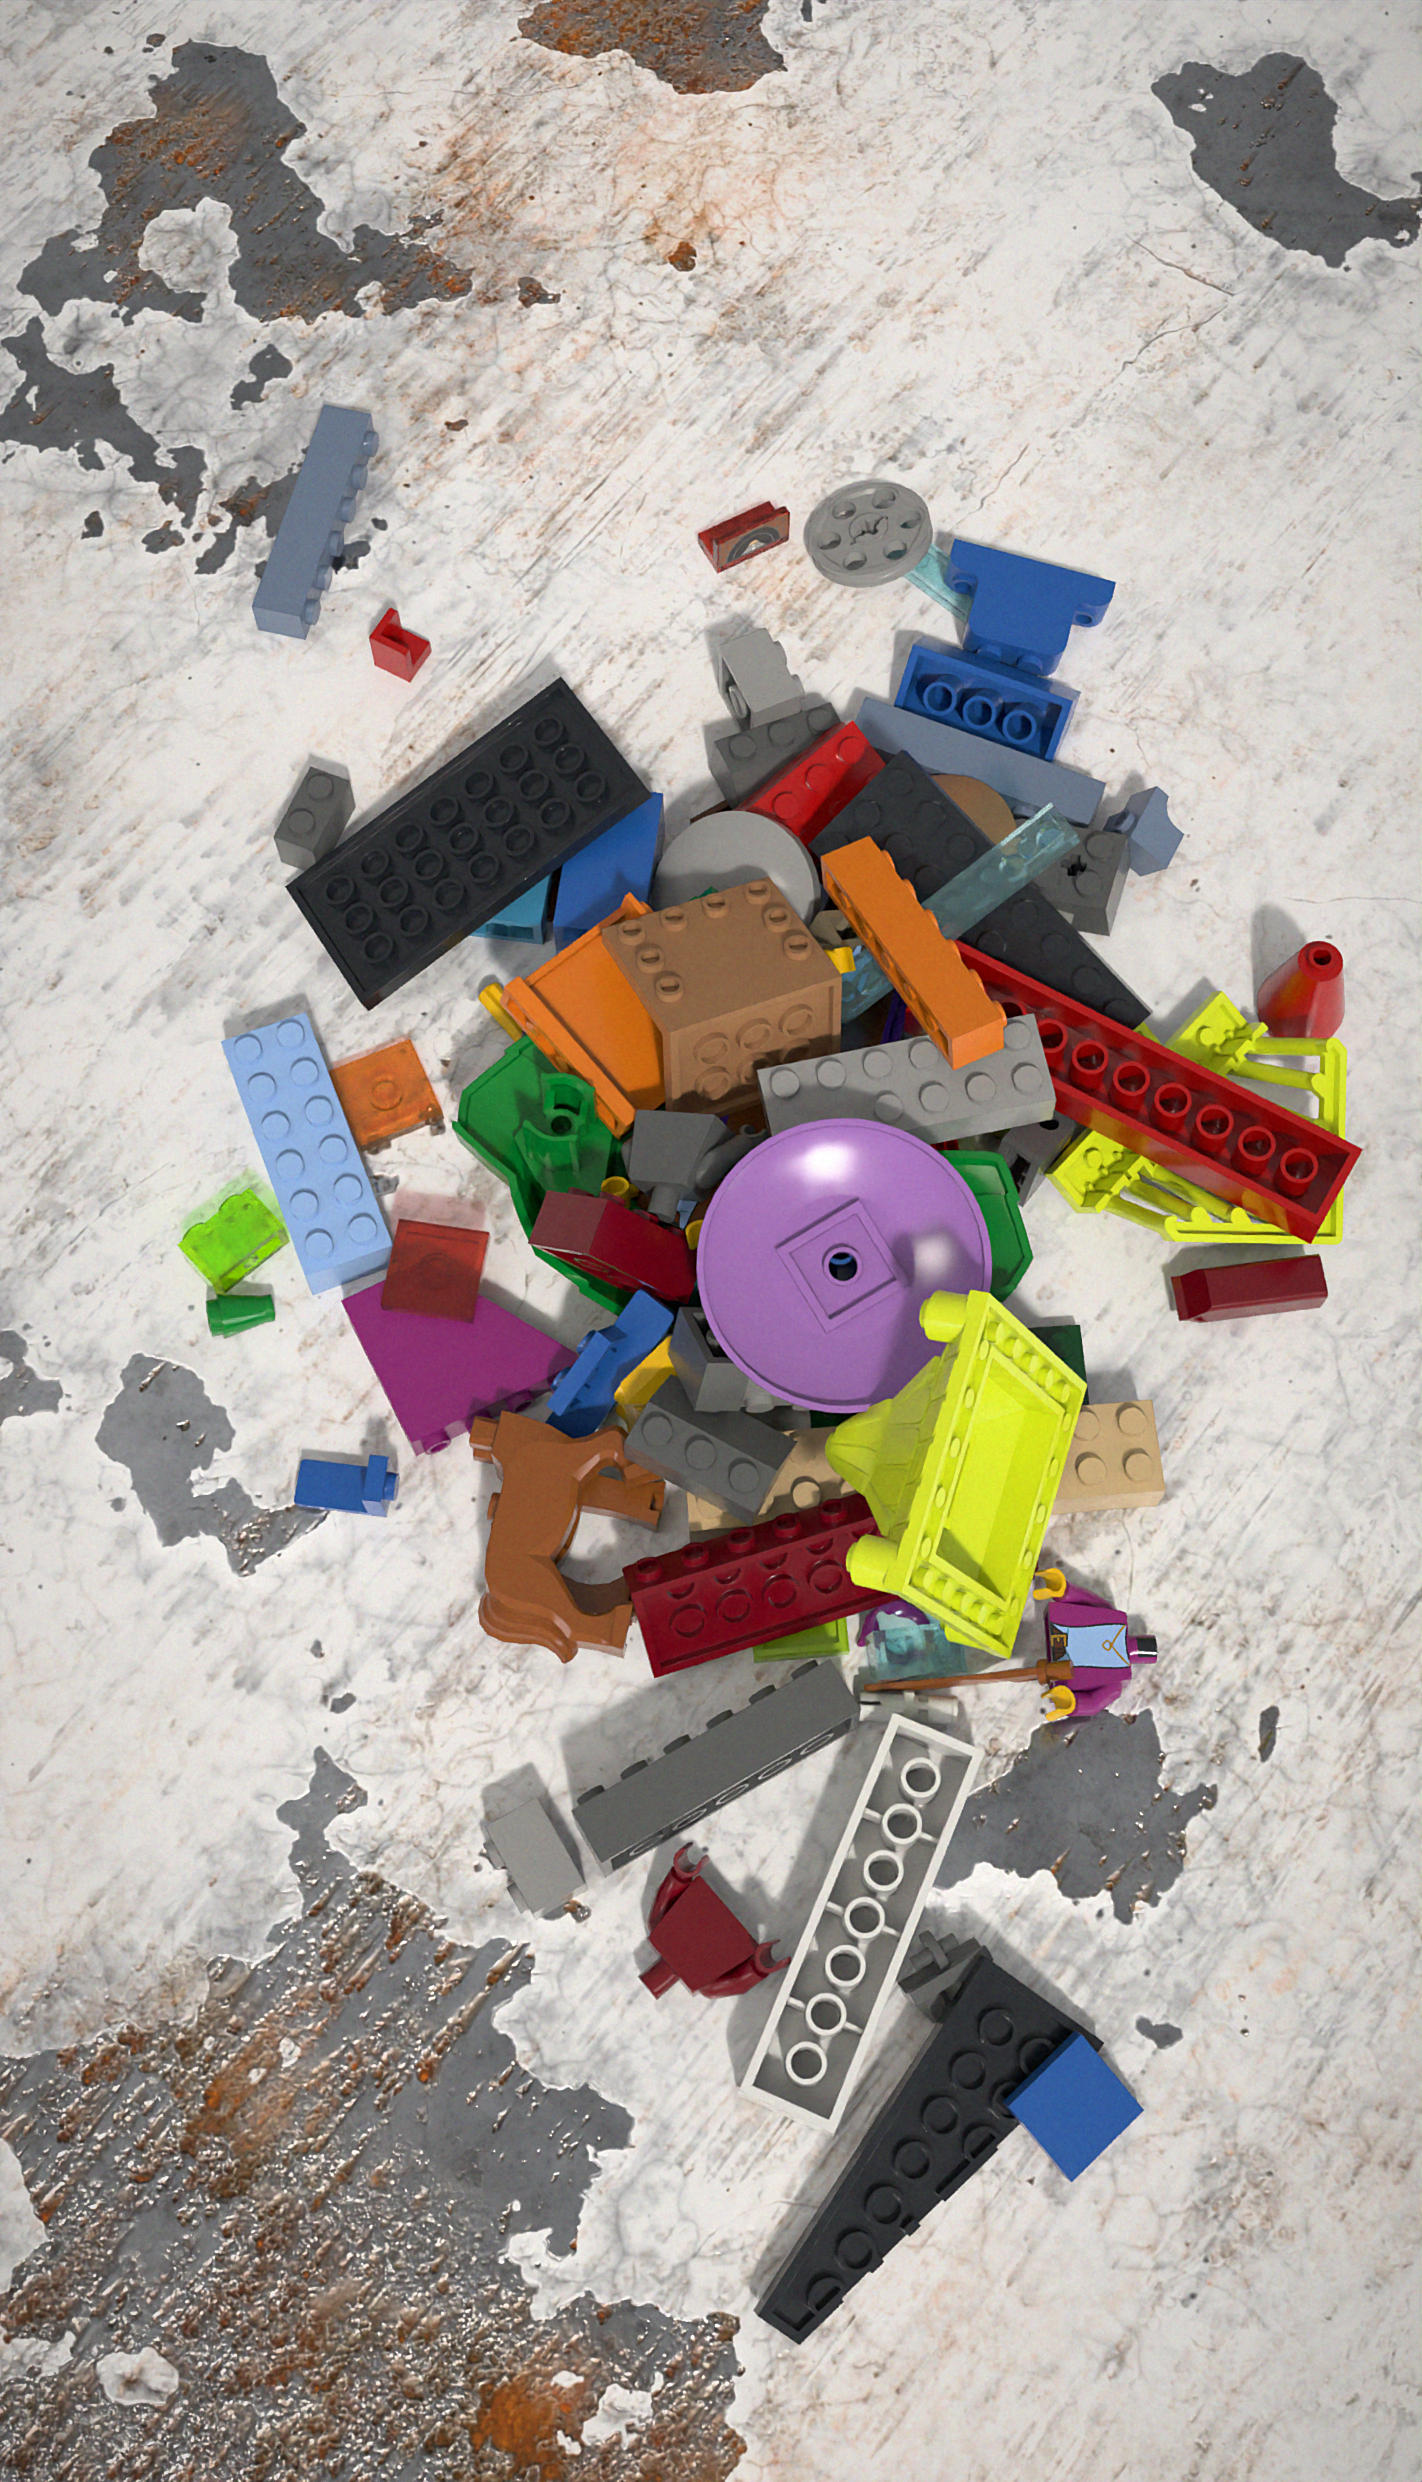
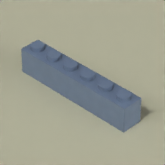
M329 405L323 406L252 604L258 630L306 640L310 626L317 624L321 610L320 597L323 590L328 591L331 585L333 575L331 566L334 557H340L344 547L343 532L346 523H352L356 512L355 498L358 490H363L366 485L368 460L370 457H375L378 450L379 434L374 432L371 414Z
M865 697L854 721L886 765L901 750L905 749L930 776L942 774L960 775L983 782L994 789L1005 800L1014 820L1026 819L1091 829L1101 805L1106 786L1105 782L872 698Z

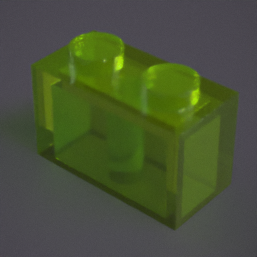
M247 1188L240 1195L234 1194L227 1198L220 1205L218 1212L205 1223L200 1222L192 1226L184 1234L182 1241L177 1246L185 1261L216 1295L226 1294L288 1244L290 1240L283 1224L253 1191Z

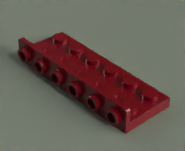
M858 1492L842 1498L828 1499L820 1505L795 1513H784L778 1515L773 1520L751 1527L736 1528L726 1535L703 1542H692L681 1549L656 1557H644L634 1564L623 1567V1576L631 1596L654 1679L903 1599L895 1594L855 1585L851 1579V1574L847 1571V1553L853 1543L858 1542L865 1534L886 1538L881 1535L866 1497Z

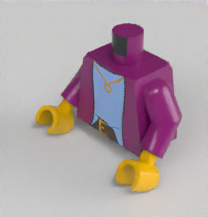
M1048 1568L1036 1571L1035 1576L1044 1579L1046 1588L1033 1590V1597L1036 1600L1052 1598L1055 1601L1048 1602L1043 1612L1046 1658L1049 1662L1072 1660L1075 1669L1074 1679L1053 1681L1049 1686V1690L1040 1695L1041 1699L1049 1698L1050 1703H1054L1056 1710L1045 1714V1717L1048 1721H1054L1065 1715L1094 1716L1120 1698L1123 1688H1126L1132 1679L1131 1664H1153L1157 1662L1155 1635L1128 1636L1126 1612L1115 1610L1112 1602L1083 1586L1066 1580L1064 1574L1059 1569Z

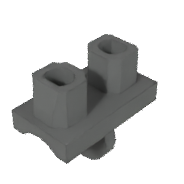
M929 1930L919 1935L924 1949L909 1958L917 1972L897 1984L904 1997L916 2007L918 2006L933 2024L939 2021L951 2002L945 1989L958 1981L963 1983L980 1955L987 1957L991 1961L994 1960L987 1946H981L974 1937L959 1945L953 1933L938 1941Z

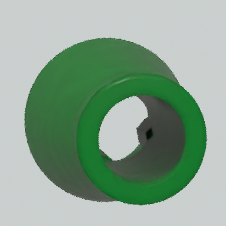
M216 1294V1299L205 1301L211 1337L223 1335V1339H226L264 1323L275 1321L271 1294L262 1296Z

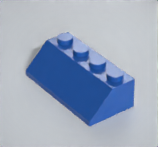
M923 636L912 646L894 707L1054 764L1068 732L1081 692Z

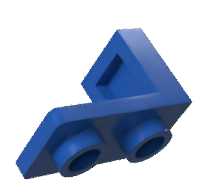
M370 1454L368 1467L304 1459L300 1464L294 1502L298 1507L387 1518L390 1501H396L400 1476L399 1473H395L387 1456Z

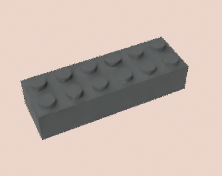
M831 1659L818 1665L816 1660L805 1663L792 1672L791 1677L793 1681L777 1690L773 1684L759 1690L748 1699L751 1705L735 1715L731 1709L718 1714L706 1723L708 1730L692 1740L688 1734L681 1736L664 1747L665 1756L649 1765L646 1760H641L631 1765L620 1774L622 1781L605 1790L602 1785H599L582 1794L576 1800L579 1806L571 1811L577 1829L605 1878L857 1729L861 1708Z

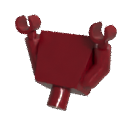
M688 1842L675 1853L673 1858L674 1866L671 1867L656 1889L646 1921L650 1933L647 1937V1942L659 1958L644 1970L638 1978L656 2000L678 1981H680L692 1997L702 1994L711 2000L743 1995L768 1977L769 1973L788 1967L791 1963L790 1956L779 1962H776L771 1956L773 1945L781 1941L779 1938L759 1945L700 1875L693 1880V1876H696L710 1861L707 1854L697 1865L688 1860L687 1851L692 1847L693 1842Z

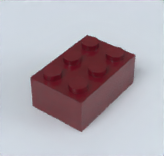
M569 1187L567 1193L547 1190L528 1244L626 1293L635 1294L638 1290L644 1288L657 1299L688 1304L697 1280V1247L693 1250L689 1248L686 1232L669 1226H665L663 1229L658 1226V1217L638 1209H632V1212L624 1208L626 1200L611 1193L600 1191L596 1197L587 1191L575 1187Z

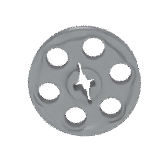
M893 483L863 484L839 493L819 509L811 522L808 532L809 548L813 562L819 572L830 581L856 588L879 586L904 576L922 561L930 548L933 538L930 514L924 500L911 489ZM881 501H894V504L889 508H875ZM843 511L855 512L848 519L838 520L835 518ZM915 519L921 521L916 527L910 529L901 527L908 520ZM835 540L840 542L834 549H821V546L828 541ZM894 550L906 551V553L898 559L886 558V556ZM862 560L866 562L859 569H846V566L853 561Z

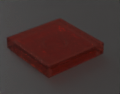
M399 1219L380 1304L382 1310L474 1324L491 1239L490 1232Z

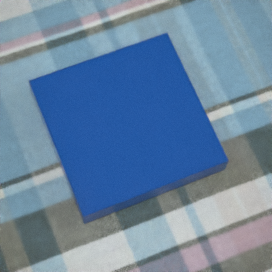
M1074 2031L1003 2101V2104L1062 2175L1070 2182H1073L1144 2111L1084 2036L1077 2031Z

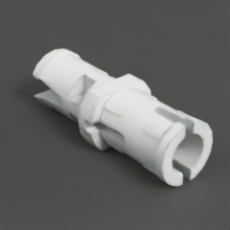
M904 1689L903 1694L865 1692L860 1690L859 1707L861 1708L859 1722H889L894 1712L920 1724L956 1728L958 1697L914 1695V1690Z

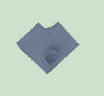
M1158 786L1131 795L1125 808L1120 813L1110 816L1102 831L1128 835L1131 859L1130 868L1140 877L1167 869L1185 835L1171 822L1167 812L1169 796Z

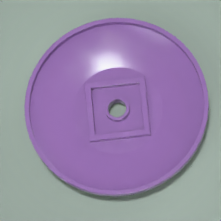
M834 1118L803 1123L786 1129L752 1149L734 1166L717 1189L706 1211L697 1247L696 1270L699 1295L708 1324L721 1348L743 1374L767 1392L791 1404L829 1413L866 1412L868 1407L883 1400L893 1399L934 1356L941 1357L946 1343L928 1339L924 1328L920 1325L919 1315L923 1302L930 1298L937 1290L968 1295L970 1290L989 1293L992 1278V1256L987 1226L980 1206L967 1183L946 1158L927 1143L899 1128L864 1119ZM838 1253L850 1255L855 1260L857 1266L854 1277L847 1281L835 1279L829 1271L831 1257Z

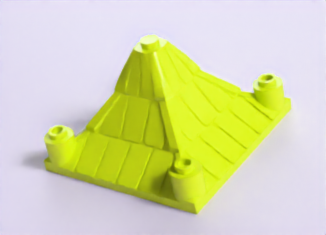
M937 1290L930 1298L923 1302L919 1321L928 1339L946 1343L941 1357L934 1356L893 1399L883 1400L868 1407L866 1412H859L842 1422L836 1428V1431L829 1435L826 1442L825 1455L832 1470L866 1497L881 1535L886 1537L882 1538L868 1534L862 1536L858 1542L853 1543L849 1548L846 1568L851 1574V1579L855 1585L898 1595L940 1621L941 1629L945 1631L948 1641L982 1649L993 1656L1010 1660L1087 1384L990 1293L970 1290L969 1294L965 1295Z

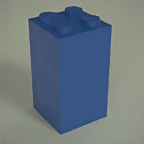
M650 792L653 797L563 864L553 921L557 954L620 908L625 895L629 892L638 902L643 901L652 909V888L657 868L662 859L665 839L663 793Z

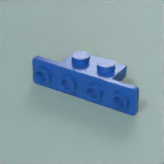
M646 1289L638 1290L614 1325L598 1331L593 1329L581 1340L576 1349V1352L580 1354L579 1358L572 1368L569 1366L565 1367L550 1386L554 1393L546 1403V1406L553 1412L545 1423L573 1439L585 1437L598 1431L617 1404L613 1397L621 1382L656 1349L677 1319V1314Z

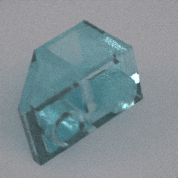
M940 1624L914 1625L872 1631L865 1637L871 1683L873 1684L967 1672L963 1645L948 1641L945 1631L941 1629Z

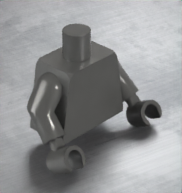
M637 1109L634 1133L621 1146V1154L630 1182L647 1196L651 1197L647 1212L658 1217L659 1222L672 1223L679 1200L704 1202L707 1200L712 1188L752 1149L770 1137L768 1129H762V1131L755 1134L754 1126L749 1124L741 1126L740 1135L735 1136V1133L713 1114Z

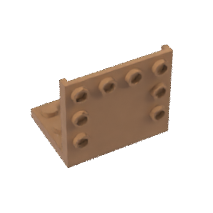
M769 876L601 929L603 945L663 1035L666 1111L713 1114L721 1118L761 1104L757 1070L840 1053L842 975Z

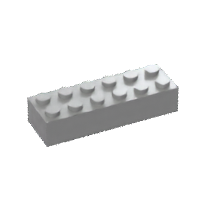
M1034 1013L1008 1018L1007 1026L1003 1027L1004 1048L956 1070L951 1068L929 1035L757 1070L758 1091L769 1137L803 1123L822 1119L854 1118L880 1122L899 1128L930 1145L1051 1120L1055 1108L1056 1095Z

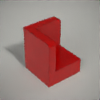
M393 608L388 609L369 636L374 665L409 683L432 652L430 642L402 629L399 612Z

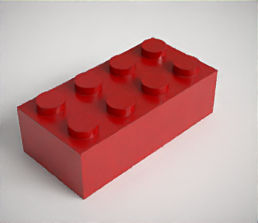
M853 720L835 723L733 811H746L764 815L783 824L800 839L809 852L814 865H817L821 860L807 845L886 764Z

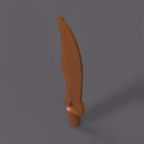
M1046 1658L1039 1659L1036 1667L1014 1668L953 1677L871 1683L864 1685V1690L904 1691V1689H910L915 1691L1007 1681L1020 1683L1038 1680L1041 1686H1050L1053 1681L1074 1679L1075 1669L1072 1660L1049 1662Z

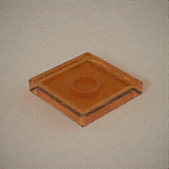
M410 1039L328 1071L361 1152L444 1119L441 1107Z

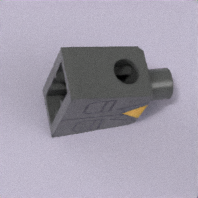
M1054 1110L1051 1120L1012 1127L1004 1136L997 1153L1003 1155L1021 1200L1018 1205L1022 1208L1045 1180L1046 1176L1044 1173L1065 1152L1076 1127L1073 1119Z

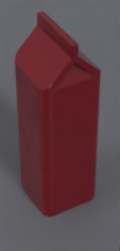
M1319 1254L1202 1268L1170 1278L1179 1322L1193 1321L1205 1323L1321 1308L1328 1297L1327 1284Z

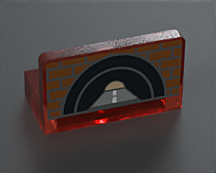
M767 501L698 533V544L718 574L789 541L790 512L786 506L775 510L771 502Z

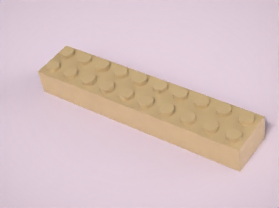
M1152 1400L1082 1405L1051 1515L1157 1506L1166 1489ZM838 1426L779 1431L798 1442L752 1526L773 1520L778 1515L784 1513H795L820 1505L828 1499L842 1498L858 1493L845 1479L832 1470L825 1455L827 1439L832 1432L836 1431ZM686 1491L690 1543L703 1542L726 1535L736 1528L751 1527Z

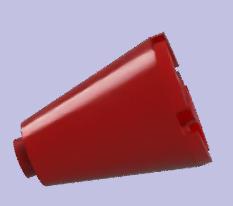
M1324 941L1310 942L1264 980L1257 995V1016L1259 1022H1264L1268 1027L1266 1032L1269 1036L1329 1038L1335 1034L1344 1018L1345 995L1343 958L1340 951L1334 945Z

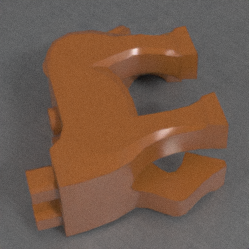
M503 1410L500 1420L475 1415L469 1437V1445L474 1448L473 1459L479 1462L494 1464L497 1477L503 1483L500 1493H492L487 1512V1520L492 1521L485 1558L484 1576L486 1590L480 1599L478 1607L479 1624L487 1635L502 1642L537 1644L546 1647L555 1653L564 1664L574 1659L578 1653V1648L599 1651L624 1659L629 1626L632 1625V1622L637 1623L624 1576L610 1583L590 1585L577 1582L559 1572V1568L564 1564L573 1547L582 1512L621 1519L642 1526L655 1533L658 1532L666 1497V1482H653L662 1478L624 1458V1442L629 1434L622 1427L609 1425L588 1436L573 1439L549 1424ZM606 1466H612L622 1475L623 1481L608 1478L597 1473Z

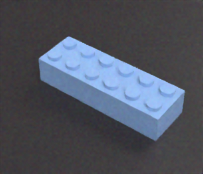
M306 1012L221 1041L312 1295L399 1265L392 1241Z

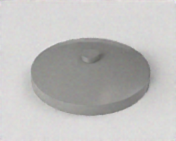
M724 811L711 814L692 823L669 845L655 874L652 888V910L656 912L688 902L695 896L699 897L710 886H713L720 892L769 876L807 929H809L816 915L820 912L821 891L813 860L806 847L791 830L764 815L746 811Z

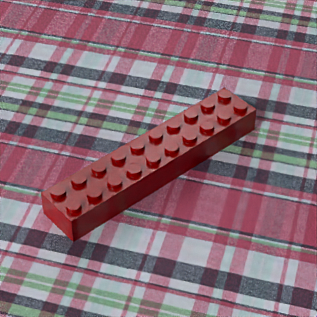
M950 936L960 952L961 961L968 970L974 969L978 973L984 987V992L991 1001L997 1000L1000 1003L1007 1019L1034 1013L1056 1095L1054 1110L1309 1244L1313 1242L1363 1150L1362 1148ZM907 1006L905 1010L904 1031L915 1037L928 1035Z

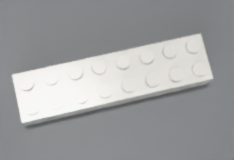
M893 1712L741 2084L739 2096L828 2136H834L984 1756V1750Z

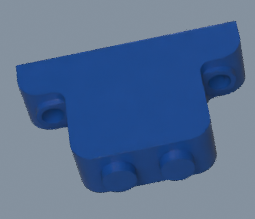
M954 539L944 573L946 586L953 592L966 595L971 601L961 641L963 650L1035 676H1048L1056 671L1067 646L1071 625L1090 628L1102 622L1112 600L1116 585L1114 581Z

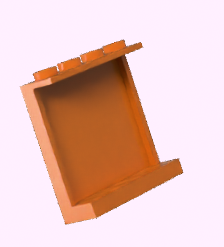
M631 892L625 895L620 908L524 980L517 976L505 985L499 1002L560 1073L577 1076L589 1086L595 1087L598 1117L618 1141L634 1129L637 1109L657 1111L665 1105L663 1035L602 943L601 929L653 913V910L645 902H638Z

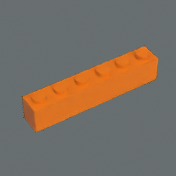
M867 836L821 856L824 889L951 1068L956 1070L1003 1049V1027L1007 1026V1018L1002 1006L997 1000L991 1001L986 995L978 973L974 969L968 970L961 961L960 952L955 942L951 938H944L939 931L937 920L929 908L923 909L917 901L915 890L908 879L902 880L896 873L890 854L886 850L880 851L871 837Z

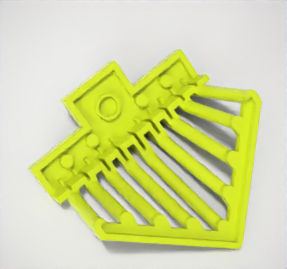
M1223 991L1212 992L1164 1045L1159 1042L1144 1022L1133 1030L1228 1080L1230 1079L1226 1074L1311 1091L1319 1098L1318 1118H1310L1281 1105L1278 1106L1345 1140L1347 1049L1339 1039L1335 1037H1261L1268 1030L1265 1023H1248ZM1244 1055L1320 1056V1073H1310L1249 1061ZM1088 1127L1044 1173L1076 1213L1099 1214L1104 1210L1159 1233L1164 1241L1309 1244L1238 1206L1233 1207L1174 1172ZM1139 1174L1145 1176L1146 1178L1150 1179L1151 1181L1157 1183L1158 1185L1164 1187L1165 1189L1171 1191L1172 1193L1176 1194L1177 1196L1183 1198L1188 1202H1185L1173 1195H1170L1160 1189H1157L1147 1183L1142 1182ZM1344 1185L1311 1244L1337 1245L1342 1241ZM1120 1191L1171 1215H1162L1122 1199ZM1208 1213L1216 1217L1217 1219L1223 1221L1224 1223L1212 1222ZM1247 1214L1263 1224L1252 1223ZM1179 1218L1185 1222H1176V1220Z

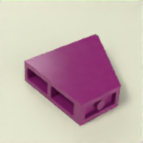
M426 1261L341 1300L353 1330L415 1456L424 1452L427 1455L438 1453L451 1444V1439L465 1432L471 1434L475 1415L494 1419L501 1416L502 1410L510 1411L514 1414L527 1410L535 1404L536 1398L550 1391L554 1393L550 1386L556 1376L565 1367L569 1366L572 1368L579 1358L574 1351Z

